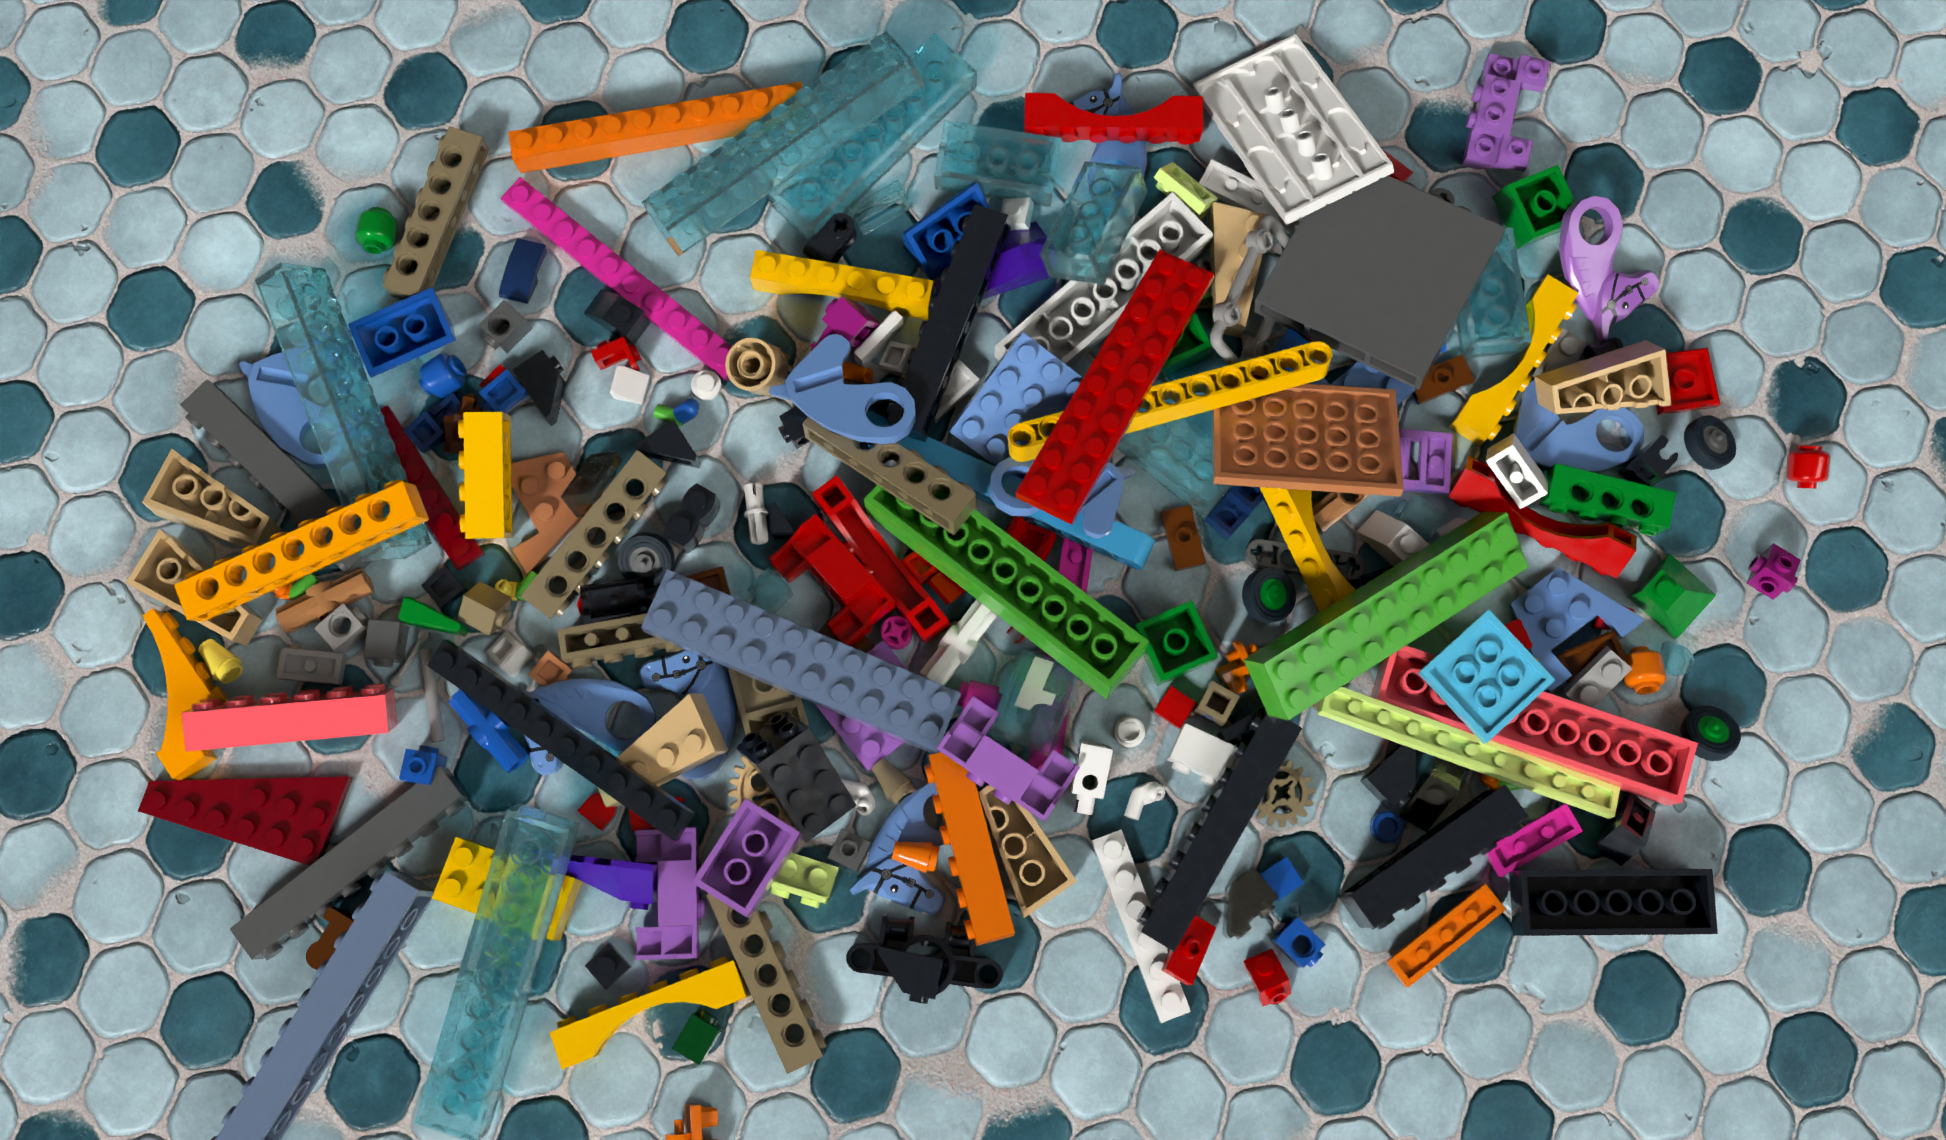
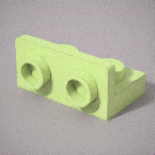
M1174 162L1161 167L1154 176L1158 181L1156 188L1166 196L1173 192L1201 221L1210 211L1213 202H1216L1218 199Z
M791 853L772 883L770 893L787 899L789 894L792 893L802 897L800 903L819 908L820 903L828 904L839 867Z

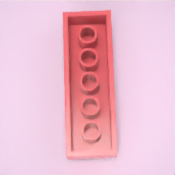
M385 683L365 685V688L360 689V691H353L352 686L333 688V691H328L327 694H320V689L300 691V694H294V697H287V692L266 694L267 696L261 697L260 700H254V695H242L233 697L232 700H227L226 703H221L220 698L202 699L198 703H193L191 709L182 712L185 752L389 733L397 726L394 688L385 689Z

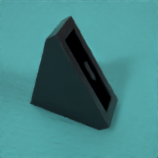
M674 420L636 444L635 449L647 458L700 468L701 462Z

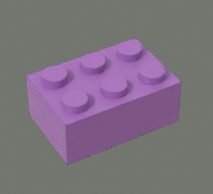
M745 798L692 883L742 915L751 918L803 835Z

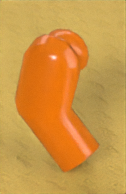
M850 362L843 363L844 380H858L864 383L871 382L873 378L872 369Z

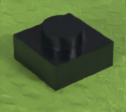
M446 565L421 585L442 610L468 591Z
M611 943L606 945L585 965L605 990L609 989L631 968L630 964Z

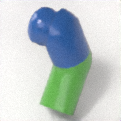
M687 398L674 408L658 403L653 417L668 423L674 420L677 426H682L697 416L699 403L693 398Z

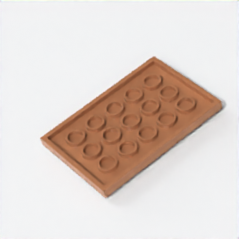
M1225 383V384H1223L1224 386L1229 387V388H1230V387H1235L1234 385H1232V384H1230V383ZM1303 384L1212 410L1213 484L1400 497L1402 495L1404 487L1396 390Z

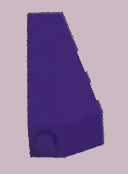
M1036 221L1030 223L1029 230H1010L983 299L1055 276L1057 267L1055 256L1046 234ZM941 279L934 283L937 294L942 286Z
M532 850V857L619 900L630 901L629 908L648 910L649 904L658 905V865Z

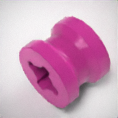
M900 616L889 617L881 627L882 639L891 649H904L912 640L910 623Z

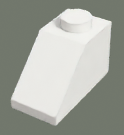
M1378 510L1355 532L1393 566H1396L1429 545L1409 525Z

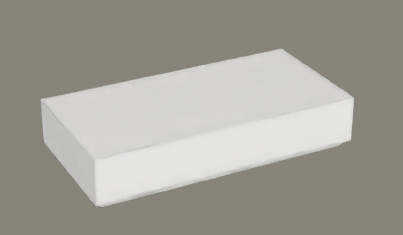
M893 311L854 351L855 362L858 365L866 367L889 341L904 327L903 317L899 313Z

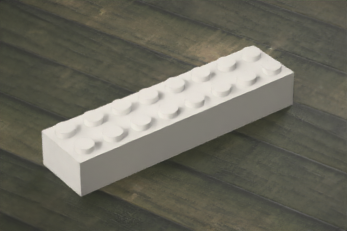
M1172 192L996 344L994 357L1000 361L1022 331L1068 367H1073L1110 334L1159 249L1191 263L1210 246L1214 234Z

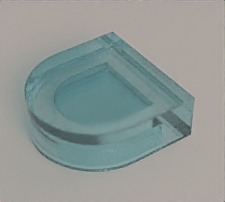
M1668 641L1662 643L1660 654L1663 657L1666 675L1678 677L1687 674L1694 665V657L1691 651L1683 645Z

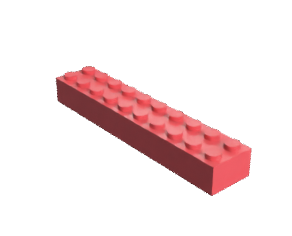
M1405 646L1381 661L1371 693L1372 698L1474 734L1418 674L1436 655ZM1544 691L1491 739V741L1619 786L1622 791L1667 806L1682 803L1698 745L1697 742Z

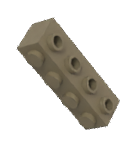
M647 614L557 629L561 660L568 665H573L574 669L592 666V661L604 659V663H615L622 661L625 655L635 654L636 658L654 655L653 650L666 648V652H676L684 649L643 632L641 626Z

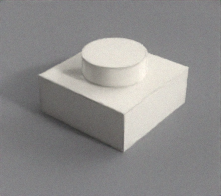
M1030 197L1003 199L1001 212L1009 215L1011 230H1029L1035 204Z

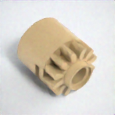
M745 338L735 343L729 350L725 363L728 378L736 387L769 397L772 396L769 393L770 386L784 384L785 377H787L788 372L793 370V367L788 365L790 357L784 354L781 348L757 338Z

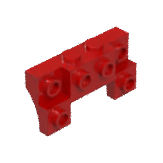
M815 514L801 524L788 542L769 557V563L788 584L809 570L843 608L838 615L827 623L828 629L841 643L853 646L871 632L873 624L895 608V600L875 579L876 575L867 563L861 564L855 557L856 553L851 545L846 541L842 543Z

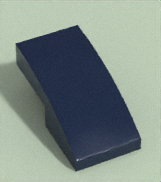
M517 238L499 289L500 298L529 303L538 284L537 273L547 254L545 244Z
M450 393L431 412L425 410L403 430L422 453L425 454L445 441L444 416L450 412L454 414L459 412L462 399L457 393Z
M1234 485L1204 521L1228 540L1264 499L1260 487Z

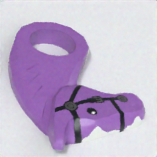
M1590 196L1573 202L1564 213L1561 224L1559 253L1568 287L1579 293L1575 298V302L1584 315L1593 322L1599 342H1605L1608 338L1609 326L1626 318L1639 305L1652 297L1658 290L1659 280L1654 272L1650 270L1637 271L1630 275L1612 269L1615 251L1620 241L1623 227L1619 209L1609 199ZM1588 209L1596 210L1602 216L1605 225L1603 237L1595 245L1587 243L1579 231L1580 218Z

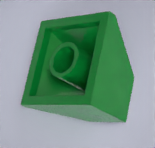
M1669 553L1628 598L1674 639H1677L1713 600L1716 594Z

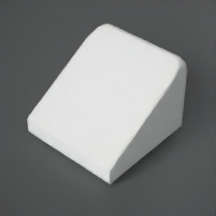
M889 341L878 368L898 377L902 374L905 375L909 367V353L914 346Z
M617 365L610 394L614 399L643 405L650 376L625 366Z
M507 630L485 653L500 669L511 677H515L533 658V654Z

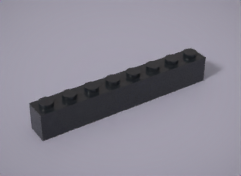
M974 205L971 214H967L964 218L962 237L960 241L956 240L953 245L951 264L949 267H945L942 272L940 291L938 294L935 293L931 299L929 318L927 321L924 320L920 326L918 345L916 348L913 347L908 357L909 367L905 375L902 374L897 383V385L906 388L915 401L916 423L907 437L922 442L927 440L1011 230L1008 214ZM895 401L890 402L888 405L885 419L889 426L898 423L903 417L904 410L901 405Z
M1265 709L1261 713L1257 711L1248 725V728L1251 729L1246 740L1240 739L1233 750L1232 755L1236 758L1230 768L1227 766L1223 768L1216 781L1220 784L1214 795L1210 793L1201 806L1200 810L1204 813L1199 822L1193 821L1185 834V838L1188 841L1182 851L1177 849L1170 859L1168 865L1172 868L1166 879L1161 877L1155 885L1152 893L1156 896L1150 907L1145 905L1140 911L1136 922L1140 923L1137 930L1173 952L1178 947L1301 732L1302 728L1290 720L1268 716Z

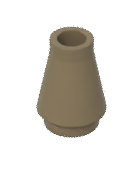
M886 758L879 760L871 768L889 802L893 801L895 805H899L905 797L915 792L916 789L912 785L913 781L893 766Z

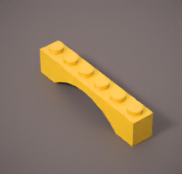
M761 250L755 251L750 274L753 289L756 291L779 295L817 294L834 297L842 296L874 305L890 312L896 311L901 316L928 320L930 303L934 294L933 280Z
M1546 275L1524 306L1526 320L1525 341L1515 368L1502 382L1485 391L1472 394L1463 403L1449 428L1478 446L1482 445L1487 439L1492 441L1502 427L1498 424L1502 415L1507 417L1517 403L1513 399L1517 391L1523 392L1532 379L1528 375L1532 367L1538 368L1547 355L1543 351L1547 343L1553 344L1561 333L1562 329L1558 327L1562 319L1567 321L1576 309L1577 305L1573 302L1579 294L1578 292L1552 276Z
M1260 487L1319 612L1354 592L1356 589L1342 576L1333 564L1320 539L1313 516L1312 491Z
M727 956L710 962L711 969L699 973L698 969L695 968L679 974L681 981L668 985L667 980L649 986L650 993L638 997L637 992H633L618 998L620 1005L610 1009L607 1008L606 1004L587 1010L589 1017L577 1021L576 1016H572L557 1022L558 1029L549 1033L561 1069L598 1056L607 1041L620 1026L636 1014L650 1007L664 1003L687 1002L718 1009L749 997L748 988L736 960L729 962Z

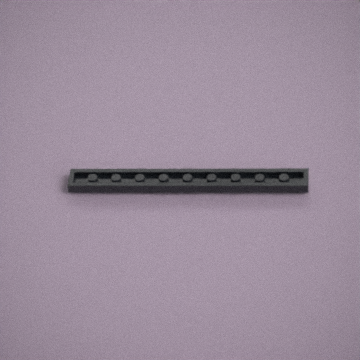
M443 639L427 665L429 668L673 841L680 839L695 812L455 643Z

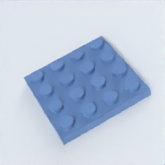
M1021 331L948 431L993 465L997 466L999 462L1011 457L1008 450V432L1011 427L1018 423L1064 411L1083 377ZM1019 440L1016 442L1017 445H1026L1029 443L1025 440ZM1013 474L1021 479L1025 477L1023 474Z

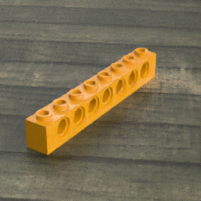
M402 480L389 482L383 486L384 490L378 493L360 495L355 498V503L347 507H334L326 512L327 516L318 520H305L299 523L298 529L294 531L274 534L269 538V542L261 546L256 544L242 549V554L239 556L222 558L213 563L214 567L208 570H197L184 576L185 580L174 585L186 619L202 622L428 521L429 518L416 485ZM389 503L390 512L388 516L384 518L383 508L385 507V505ZM360 517L361 526L358 530H355V520ZM329 530H332V540L327 543L326 535ZM303 542L304 551L299 556L298 547ZM275 556V565L271 569L270 559ZM246 568L247 577L242 581V572ZM218 582V591L214 594L213 588L215 583Z

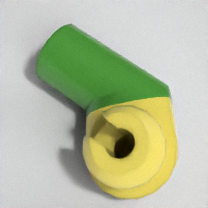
M531 570L521 582H508L506 579H501L496 583L495 589L510 596L512 601L525 600L521 597V594L537 574Z

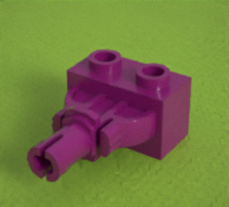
M841 296L839 299L832 300L826 307V315L821 320L828 326L821 334L818 342L811 343V351L825 337L831 334L842 335L849 341L850 345L859 347L881 323L859 302Z

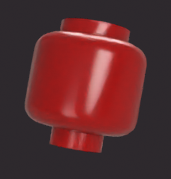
M1796 445V450L1790 451L1787 455L1786 478L1797 482V488L1817 489V483H1822L1829 479L1830 454L1823 451V446Z

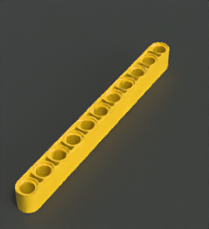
M1311 342L1152 386L1140 406L1147 411L1136 413L1125 434L1318 381L1327 375L1333 355L1332 350L1324 342ZM1311 359H1317L1322 363L1313 362ZM1282 367H1288L1293 371H1286ZM1253 375H1259L1264 379H1256ZM1225 383H1230V384L1234 385L1235 387H1230V388H1229V387L1224 386L1223 384H1225ZM1200 391L1205 393V395L1199 396L1196 395L1194 392ZM1171 399L1174 400L1176 403L1169 404L1166 403L1165 400ZM1063 411L1012 426L1008 432V450L1011 458L1018 462L1036 459L1049 437L1045 434L1052 432ZM1019 440H1025L1029 442L1026 445L1016 444V442Z

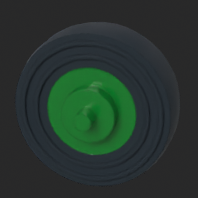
M1274 567L1258 569L1252 572L1244 582L1242 589L1243 604L1250 616L1257 621L1264 623L1281 621L1290 615L1295 606L1296 590L1294 583L1288 574L1281 569Z
M1700 706L1693 709L1684 718L1680 727L1682 738L1698 743L1695 755L1708 761H1721L1728 758L1738 748L1741 740V732L1736 721L1725 711L1712 706Z

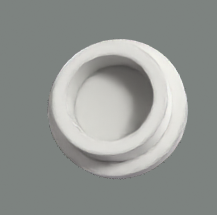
M703 370L692 378L691 389L694 395L701 400L714 399L721 391V380L713 371Z
M1126 716L1116 723L1114 737L1120 745L1132 748L1143 741L1145 727L1138 718Z

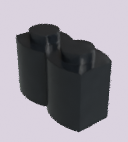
M698 483L688 489L682 499L681 509L670 517L665 526L664 536L671 544L686 553H690L699 545L704 534V528L713 522L719 512L720 501L716 494Z

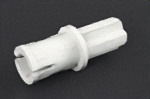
M749 483L743 486L747 509L744 512V517L748 518L750 542L761 545L769 540L766 516L769 513L764 506L763 484L755 483L753 494V485Z

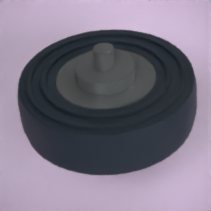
M1711 415L1701 416L1693 420L1685 428L1684 443L1691 458L1701 467L1715 470L1726 466L1734 459L1736 455L1734 436L1728 426L1719 418Z
M643 532L633 535L622 545L618 555V565L625 579L642 577L644 588H652L661 584L667 569L673 571L675 555L669 542L662 536L651 532Z

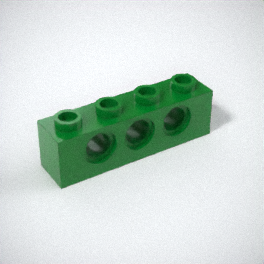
M1557 463L1546 470L1545 477L1548 480V494L1540 498L1539 505L1549 507L1548 510L1560 514L1571 512L1579 514L1578 517L1587 521L1600 519L1608 521V523L1619 528H1627V526L1636 528L1639 533L1649 536H1655L1670 528L1676 492ZM1572 488L1577 489L1581 493L1582 500L1574 498ZM1602 495L1610 499L1611 508L1603 504ZM1632 503L1640 507L1641 515L1633 511Z

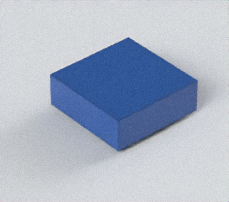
M1287 857L1282 858L1259 874L1276 901H1279L1304 884Z

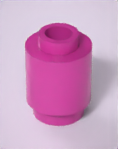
M970 680V683L962 681L959 690L961 696L957 705L965 708L974 696L993 710L1000 712L1004 694L999 693V686Z

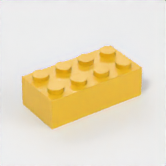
M463 412V420L458 422L459 438H464V451H459V468L464 470V482H460L459 496L460 501H465V514L460 515V530L465 532V539L513 538L511 416L503 412Z
M455 837L432 899L551 941H560L583 881L569 874L469 839Z

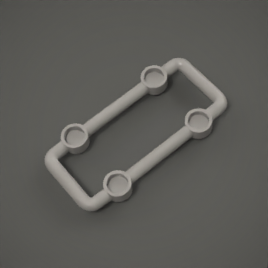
M1271 215L1263 217L1257 230L1248 232L1246 236L1247 253L1225 301L1217 303L1213 309L1215 324L1211 330L1210 342L1227 365L1241 361L1223 341L1222 336L1226 327L1234 326L1241 318V311L1237 303L1259 254L1266 253L1273 246V236L1269 231L1273 233L1284 249L1291 239L1278 219ZM1264 317L1255 339L1248 340L1244 346L1245 361L1271 354V347L1267 340L1275 324L1274 321Z

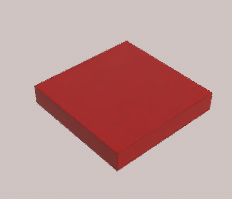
M1708 347L1666 353L1671 406L1656 405L1658 415L1716 408L1721 405Z

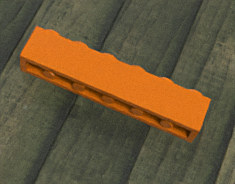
M942 752L929 755V764L924 765L928 784H935L937 795L932 796L936 815L941 813L943 815L945 825L940 827L944 845L950 844L953 857L948 858L952 877L957 875L959 877L961 888L956 889L960 908H967L969 920H965L964 925L968 940L975 939L976 946L1012 937L1015 931L976 783L966 777L969 772L967 769Z

